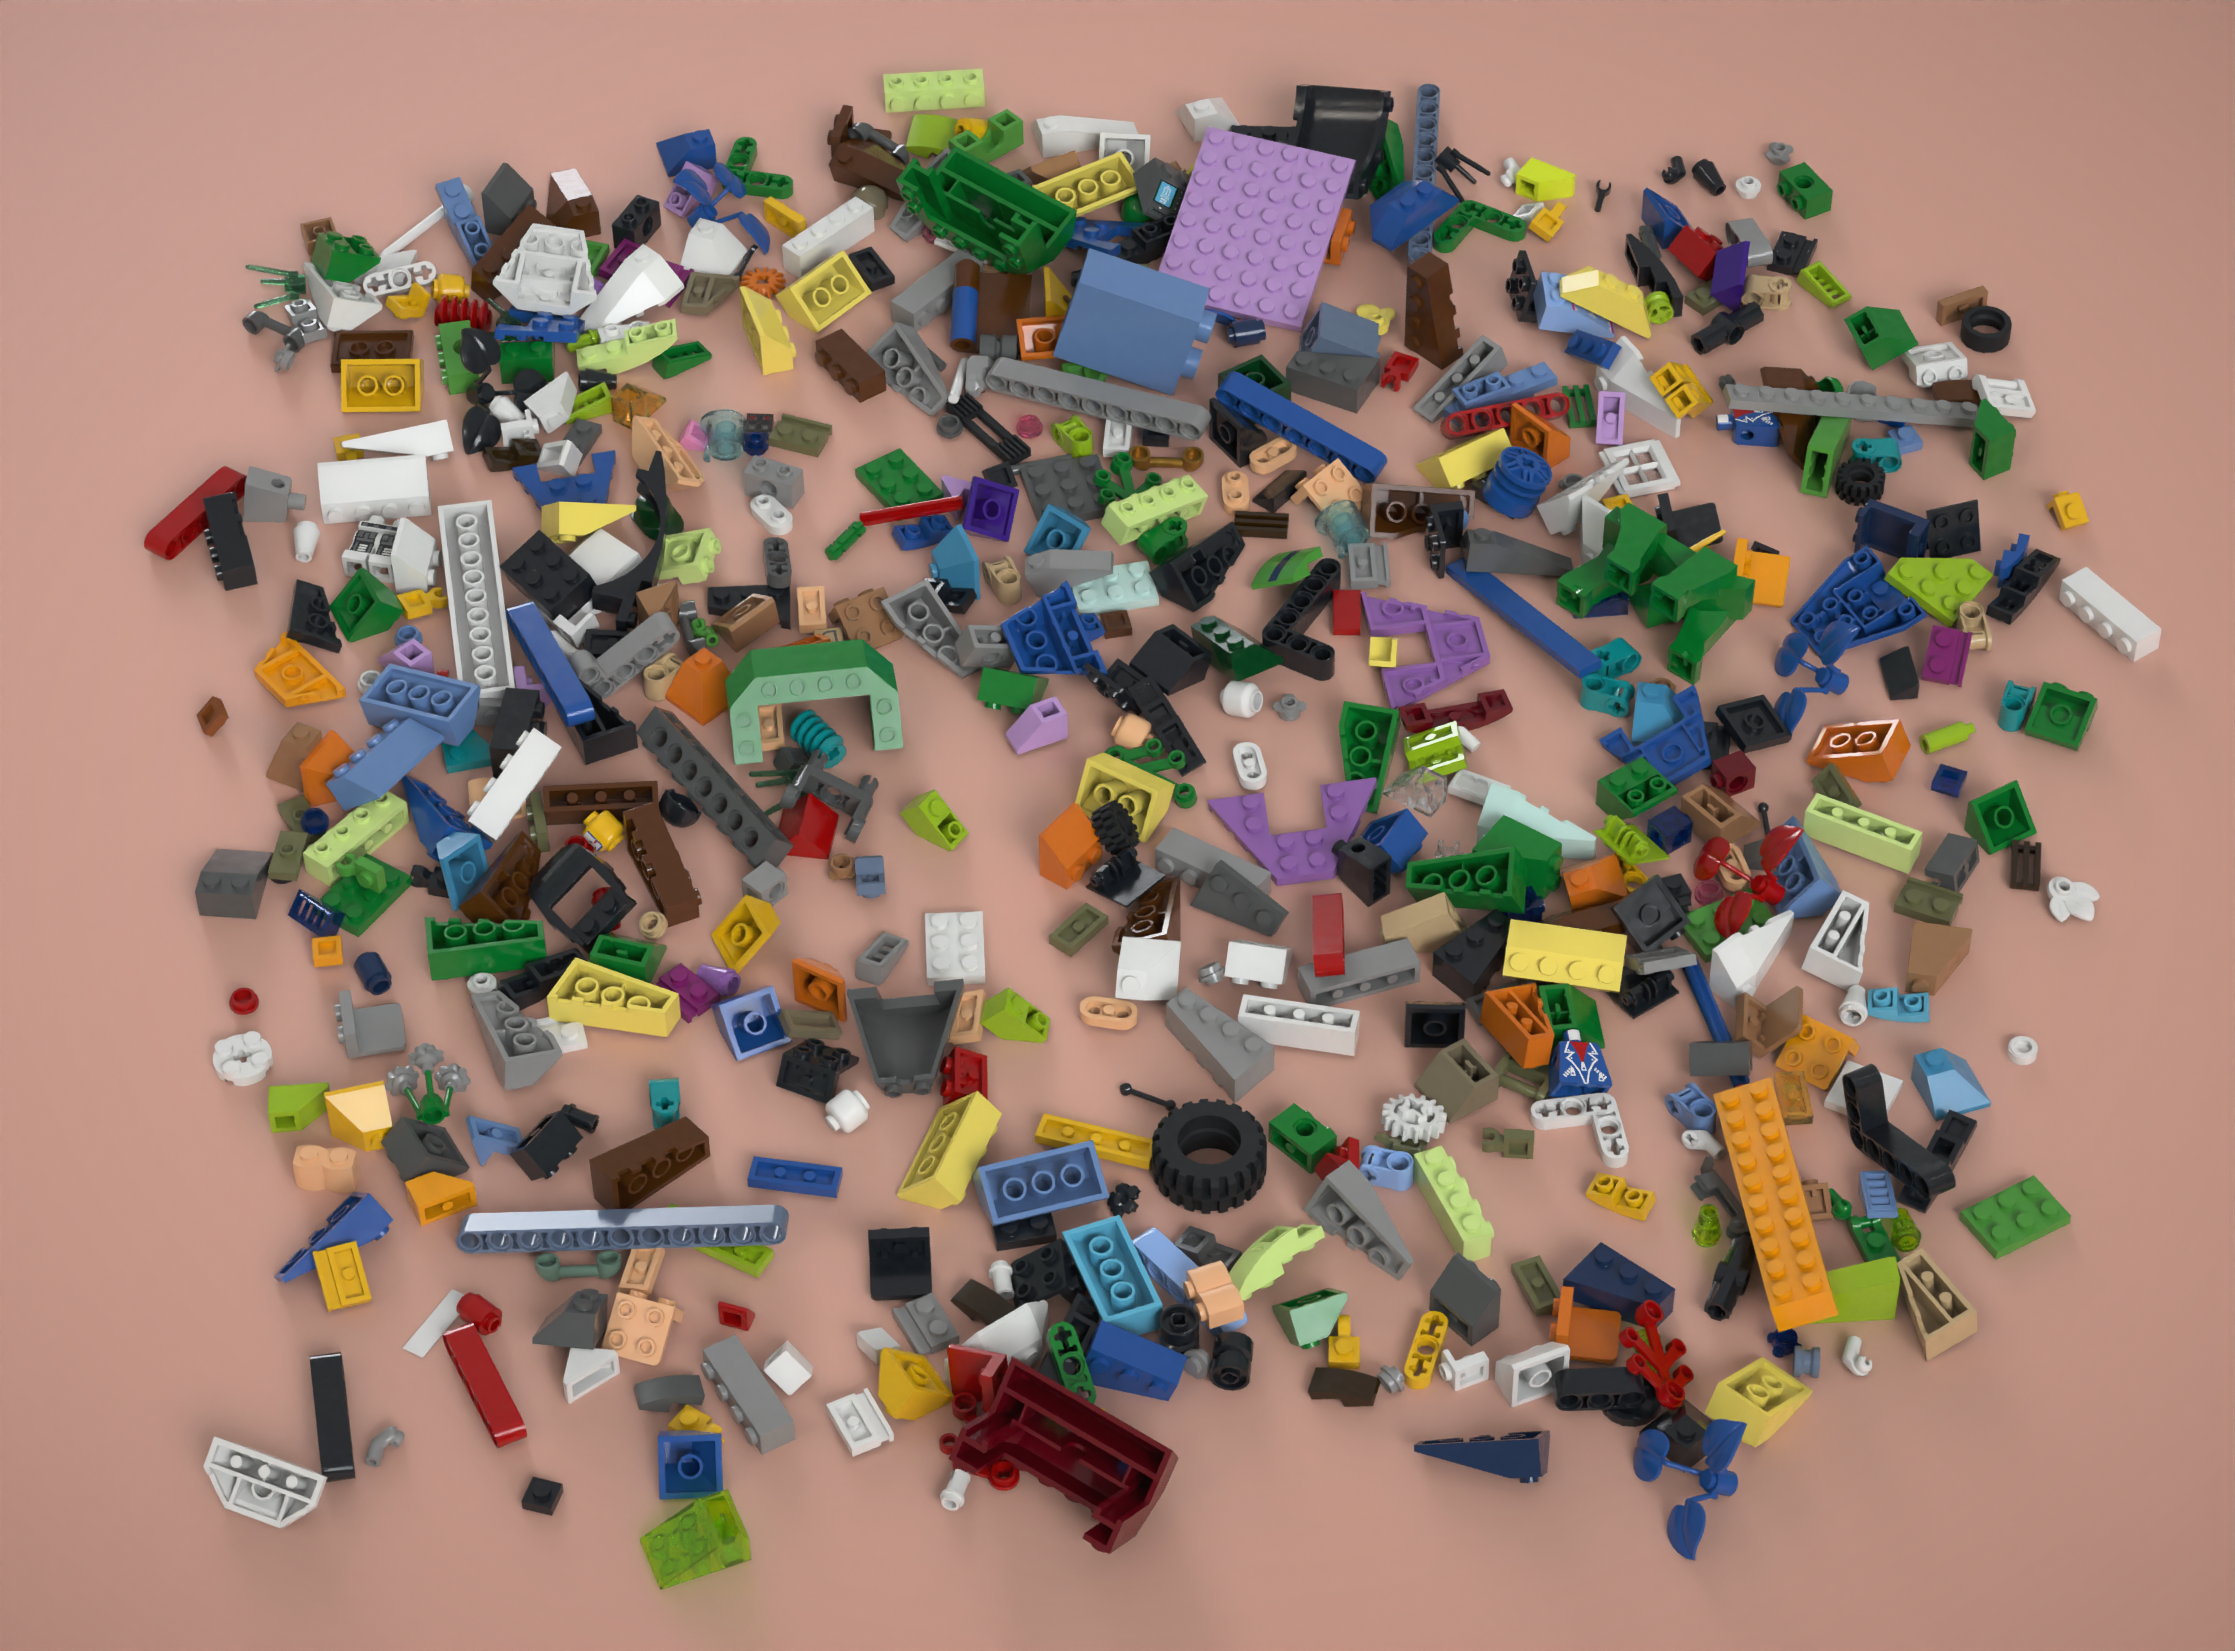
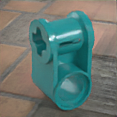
M1888 437L1877 439L1857 438L1852 442L1851 450L1853 455L1850 459H1853L1854 462L1857 461V458H1862V462H1865L1866 458L1870 459V464L1877 462L1879 464L1878 468L1882 466L1884 473H1893L1901 468L1902 459L1898 442L1895 439Z
M1616 638L1612 642L1591 651L1602 662V668L1592 673L1612 679L1633 672L1642 660L1641 654L1623 638Z
M1591 673L1582 679L1579 703L1587 710L1610 714L1614 717H1624L1629 712L1630 707L1628 703L1635 695V688L1627 681Z
M2012 680L2008 681L2001 700L1998 718L2000 728L2005 731L2015 732L2023 727L2027 714L2033 706L2037 687L2027 688L2014 684Z
M679 1078L649 1080L650 1106L653 1114V1126L656 1130L680 1119Z

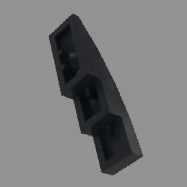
M1626 234L1625 256L1637 286H1648L1651 293L1656 291L1665 292L1674 310L1673 317L1682 316L1684 296L1671 273L1646 245L1632 234Z
M2035 549L2014 568L2013 576L2001 586L1999 596L1987 606L1985 615L2011 625L2047 583L2059 565L2061 558Z
M1152 674L1127 688L1145 719L1151 723L1153 732L1161 741L1167 754L1169 755L1174 750H1180L1184 753L1186 765L1182 769H1178L1182 777L1207 763ZM1175 758L1173 762H1178L1182 758Z
M576 947L527 963L524 973L500 980L498 990L517 1004L519 1011L547 998L575 957L587 960Z
M1949 1110L1940 1129H1936L1927 1150L1945 1162L1953 1171L1977 1128V1121ZM1905 1185L1897 1202L1925 1214L1937 1196L1926 1200Z

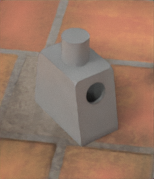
M249 466L245 482L243 521L284 523L287 521L289 508L304 511L306 495L291 492L292 479L290 477Z

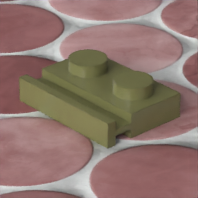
M783 413L781 421H778L768 437L769 446L818 458L828 441L829 435H832V425Z
M1908 877L1907 883L1904 885L1895 903L1894 912L1926 923L1951 926L1958 912L1959 905L1962 903L1963 894Z

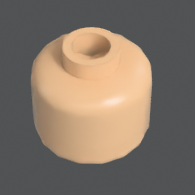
M1132 713L1127 714L1125 717L1120 716L1111 733V736L1114 737V744L1122 746L1126 750L1145 746L1146 742L1154 738L1155 735L1150 733L1152 725L1149 721Z

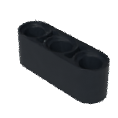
M1627 1367L1563 1369L1557 1371L1552 1377L1555 1405L1562 1411L1633 1409L1642 1406L1646 1401L1643 1375L1641 1373L1634 1375Z

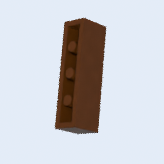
M657 781L543 786L546 825L584 824L583 821L591 813L596 811L600 814L605 810L611 812L619 822H624L623 811L656 802L659 809Z

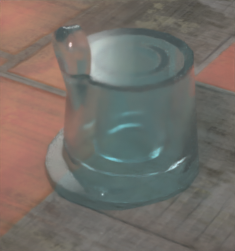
M728 409L714 410L706 413L700 420V428L707 436L704 461L710 462V455L720 461H731L739 458L744 449L745 417L737 411Z
M1351 500L1338 501L1328 506L1318 514L1314 526L1316 530L1333 541L1339 559L1346 557L1345 553H1347L1348 543H1366L1370 536V532L1355 502Z

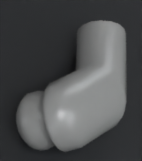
M395 1426L385 1428L371 1440L365 1463L371 1467L380 1466L385 1448L389 1444L399 1447L404 1440V1433L397 1430Z

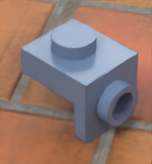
M883 856L856 857L857 896L876 898L880 894H886Z

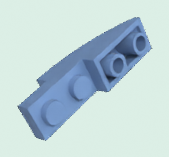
M460 177L437 183L435 189L445 210L444 216L462 252L472 267H474L492 247L480 216L476 215Z
M1541 362L1505 377L1497 371L1452 389V393L1465 409H1474L1534 397L1535 393L1556 386L1557 376L1545 362Z

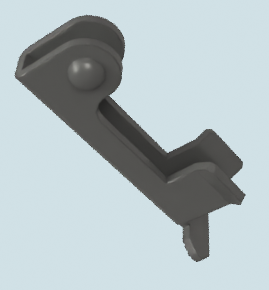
M1706 1156L1700 1168L1701 1175H1695L1694 1179L1697 1182L1690 1186L1691 1190L1700 1201L1714 1195L1732 1217L1726 1229V1234L1730 1239L1734 1240V1238H1739L1742 1235L1751 1237L1743 1206L1713 1169V1158Z

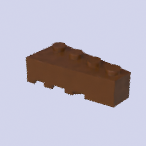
M530 204L472 268L471 290L484 301H487L488 304L503 295L493 285V280L496 275H500L501 268L505 262H509L514 249H518L521 239L533 223L556 226Z
M1427 252L1407 266L1404 346L1443 370L1464 354L1463 348L1458 346L1457 339L1460 337L1459 327L1455 326L1453 319L1457 312L1456 306L1450 299L1453 289L1449 265L1431 252Z
M656 802L623 811L627 851L658 911L666 917L668 927L699 918V905L702 904L700 892L692 886L689 871L684 868Z
M685 1116L589 1159L594 1199L605 1209L634 1208L710 1157L709 1136Z

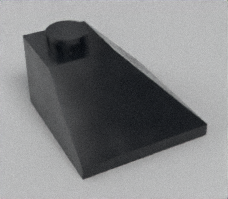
M1216 398L1209 399V412L1211 414L1209 439L1239 468L1249 464L1250 453L1267 443L1265 432L1262 429H1258L1250 420Z
M1684 1399L1678 1409H1668L1640 1430L1639 1435L1649 1429L1663 1432L1670 1442L1666 1458L1671 1462L1692 1467L1706 1456L1702 1451V1441L1704 1433L1712 1421L1689 1401Z

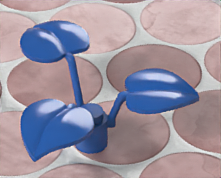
M717 162L713 167L716 177L726 186L713 201L710 193L707 192L706 183L695 171L684 169L676 175L673 183L685 188L700 202L699 206L694 209V212L687 217V221L692 228L699 218L717 223H724L738 218L742 226L760 246L764 255L768 253L770 246L768 230L753 214L748 213L746 215L741 211L716 220L718 213L714 206L729 191L739 199L746 195L745 185L726 165Z
M1841 620L1834 621L1827 626L1819 641V648L1822 651L1819 657L1823 665L1827 667H1821L1820 669L1801 659L1808 649V641L1804 635L1794 632L1784 638L1782 647L1779 648L1775 658L1777 674L1782 677H1788L1795 672L1798 664H1801L1816 673L1815 681L1819 686L1795 687L1791 693H1782L1776 701L1774 710L1791 734L1805 711L1807 704L1805 693H1823L1827 695L1830 691L1841 695L1847 689L1849 684L1848 675L1842 673L1841 669L1836 668L1833 664L1841 657L1861 629L1859 626Z
M1716 1419L1709 1424L1702 1441V1451L1707 1456L1705 1463L1709 1468L1703 1471L1664 1459L1669 1451L1670 1442L1667 1436L1659 1430H1646L1641 1433L1637 1440L1633 1464L1635 1473L1640 1480L1645 1482L1656 1480L1661 1473L1663 1464L1667 1467L1700 1476V1486L1708 1492L1687 1498L1684 1505L1674 1506L1668 1518L1667 1534L1669 1541L1680 1555L1689 1560H1695L1696 1550L1706 1523L1705 1510L1698 1502L1707 1499L1716 1500L1718 1495L1732 1496L1737 1489L1738 1477L1735 1472L1728 1471L1727 1467L1731 1463L1747 1426L1744 1422Z

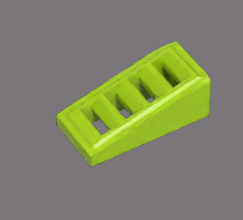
M1820 260L1800 270L1796 282L1831 309L1852 298V295ZM1837 294L1839 297L1834 300L1832 297Z
M605 382L576 395L572 408L575 412L571 413L570 419L566 424L575 423L577 418L587 420L618 410Z

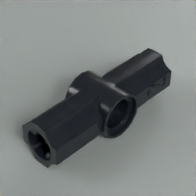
M1755 301L1747 303L1730 314L1722 311L1712 319L1709 326L1691 335V344L1699 355L1706 354L1726 342L1729 345L1736 344L1746 330L1764 320V313L1760 305Z
M1742 1235L1739 1238H1734L1725 1260L1720 1261L1716 1268L1713 1287L1704 1305V1311L1710 1315L1711 1319L1717 1321L1729 1319L1739 1295L1743 1296L1746 1291L1751 1268L1756 1259L1754 1245L1750 1237Z

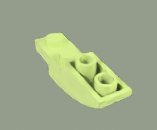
M670 319L624 330L625 338L576 349L578 369L580 371H585L586 368L593 370L606 369L607 373L617 374L642 365L663 353L678 340L676 320Z
M1301 1224L1298 1227L1275 1226L1256 1240L1242 1254L1229 1272L1231 1280L1238 1289L1242 1300L1251 1298L1252 1292L1273 1285L1276 1278L1285 1274L1282 1264L1290 1262L1293 1259V1255L1315 1247V1242L1325 1237L1322 1226Z

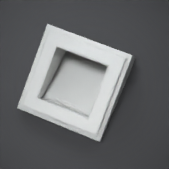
M1543 202L1523 204L1513 216L1524 220L1526 228H1528L1531 221L1545 206Z
M881 1327L860 1331L856 1334L857 1347L876 1365L880 1363V1355L884 1347L896 1350L901 1349V1346Z

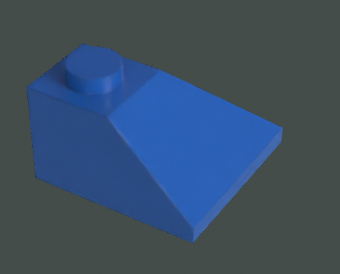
M709 129L697 130L656 143L668 177L676 176L682 170L686 161L707 170L713 169L717 163L715 143Z
M696 1430L660 1431L658 1435L660 1500L724 1497L721 1433Z

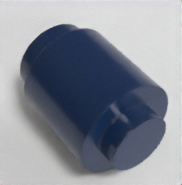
M1251 318L1230 322V328H1226L1228 343H1232L1234 348L1259 344L1260 341L1266 339L1263 320Z
M376 952L362 953L355 961L353 967L364 988L373 995L385 993L392 985V977L381 956Z

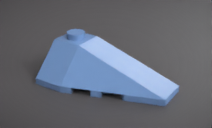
M1792 816L1783 824L1803 829L1795 816ZM1804 831L1786 857L1776 867V872L1773 873L1778 877L1776 882L1785 888L1783 899L1775 905L1778 915L1788 910L1794 912V918L1823 915L1835 905L1842 893L1836 878Z

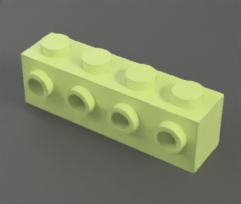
M982 69L883 74L886 113L985 107Z
M1189 474L1180 478H1173L1165 484L1155 485L1139 494L1134 493L1126 499L1111 502L1105 509L1101 525L1121 546L1138 539L1145 531L1153 529L1168 518L1180 517L1187 520L1200 515L1208 495Z
M387 791L380 799L360 805L355 810L349 812L343 820L330 828L326 834L314 844L309 845L303 852L306 872L327 886L332 887L343 877L337 873L336 863L348 865L345 858L346 853L355 855L357 859L366 853L370 855L410 822L407 802Z
M1816 793L1805 811L1803 829L1810 838L1909 874L1920 855L1923 832Z
M1442 1145L1414 1154V1180L1456 1253L1459 1252L1463 1257L1471 1261L1490 1256L1491 1239L1494 1238L1493 1227L1489 1221L1484 1220L1477 1199H1472L1470 1196L1468 1184L1464 1177L1460 1178L1453 1157L1451 1155L1447 1156Z

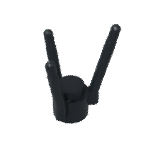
M1449 146L1434 160L1438 164L1435 169L1442 174L1460 203L1465 200L1446 170L1451 173L1456 169L1473 184H1476V179L1459 165L1461 161L1487 176L1491 174L1490 171L1462 155L1455 148L1452 150Z

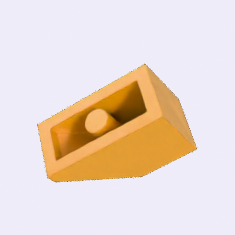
M430 1172L405 1182L408 1202L421 1226L478 1205L475 1186L471 1181L437 1172Z

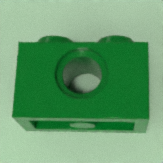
M1805 162L1779 171L1777 183L1779 195L1805 220L1831 210L1833 190Z
M1295 1103L1269 1122L1268 1141L1310 1174L1315 1172V1167L1325 1154H1333L1337 1147V1135L1330 1127L1322 1125L1309 1111L1303 1110Z

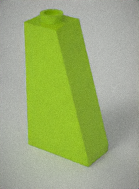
M1886 1257L1827 1271L1839 1315L1809 1324L1895 1319L1900 1287L1896 1257Z

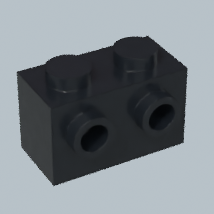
M560 1110L546 1115L510 1152V1156L531 1181L543 1177L548 1179L559 1170L557 1165L562 1160L568 1159L577 1151L576 1145L583 1136Z

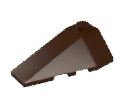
M852 138L838 145L829 163L834 181L856 188L864 185H875L883 189L889 198L905 202L900 195V189L896 182L907 167L905 164L877 144L857 138Z
M573 168L551 173L546 218L557 227L583 230L585 237L601 234L598 207L593 195L577 170Z
M1380 483L1363 484L1361 512L1367 537L1396 539L1426 531L1425 516H1429L1430 504L1462 501L1469 519L1474 518L1475 491Z
M523 831L519 832L469 890L458 908L472 923H477L478 919H489L494 924H502L504 920H529L531 910L528 909L529 901L532 899L529 895V888L533 878L538 873L541 850Z
M1621 899L1553 914L1537 922L1622 935V932L1625 931L1610 909Z

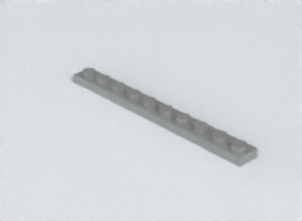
M1725 384L1723 395L1729 409L1974 428L1979 409L1977 404L1971 402L1960 403L1948 402L1946 400L1898 398L1896 396L1847 394L1845 392L1797 390L1795 388L1746 386L1744 384Z

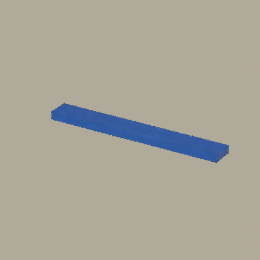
M1463 558L1446 566V574L1579 679L1602 668L1600 658L1491 573L1467 572Z

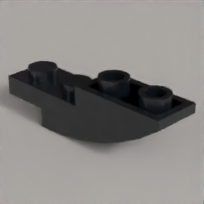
M1171 214L1132 229L1131 238L1118 242L1121 244L1120 254L1116 257L1136 264H1148L1162 255L1166 250L1177 216Z
M1077 1293L1062 1322L1070 1323L1074 1327L1084 1354L1098 1326L1097 1323L1100 1316L1093 1301ZM1060 1328L1054 1339L1055 1341L1060 1340L1063 1344L1064 1350L1058 1351L1059 1356H1062L1067 1352L1074 1351L1073 1346L1068 1349L1066 1348L1065 1339L1069 1337V1334L1062 1332ZM1048 1348L1037 1371L1061 1385ZM1066 1358L1063 1362V1369L1067 1374L1073 1375L1079 1363L1074 1358Z

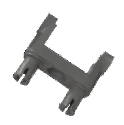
M813 750L808 762L798 769L792 783H789L779 806L789 810L790 807H794L802 791L807 794L810 792L819 800L853 816L844 834L846 835V840L855 844L866 823L865 819L873 806L872 796L878 788V780L874 777L871 784H868L871 775H865L862 777L859 786L856 787L824 771L823 768L828 761L827 754L823 752L821 758L818 759L817 757L821 750ZM833 787L837 789L840 795L831 794L827 788Z

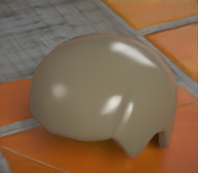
M864 185L853 192L851 199L856 196L873 207L874 220L884 217L885 210L888 209L889 198L883 189L875 185Z

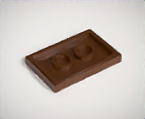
M413 330L335 331L331 372L341 373V359H412L414 332Z

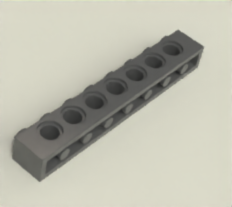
M655 706L637 730V734L643 740L642 745L648 751L655 753L658 757L657 762L673 773V780L684 786L688 790L687 795L703 806L702 812L718 823V830L733 840L732 845L749 857L747 861L752 867L756 869L765 861L774 867H778L794 845L673 712Z

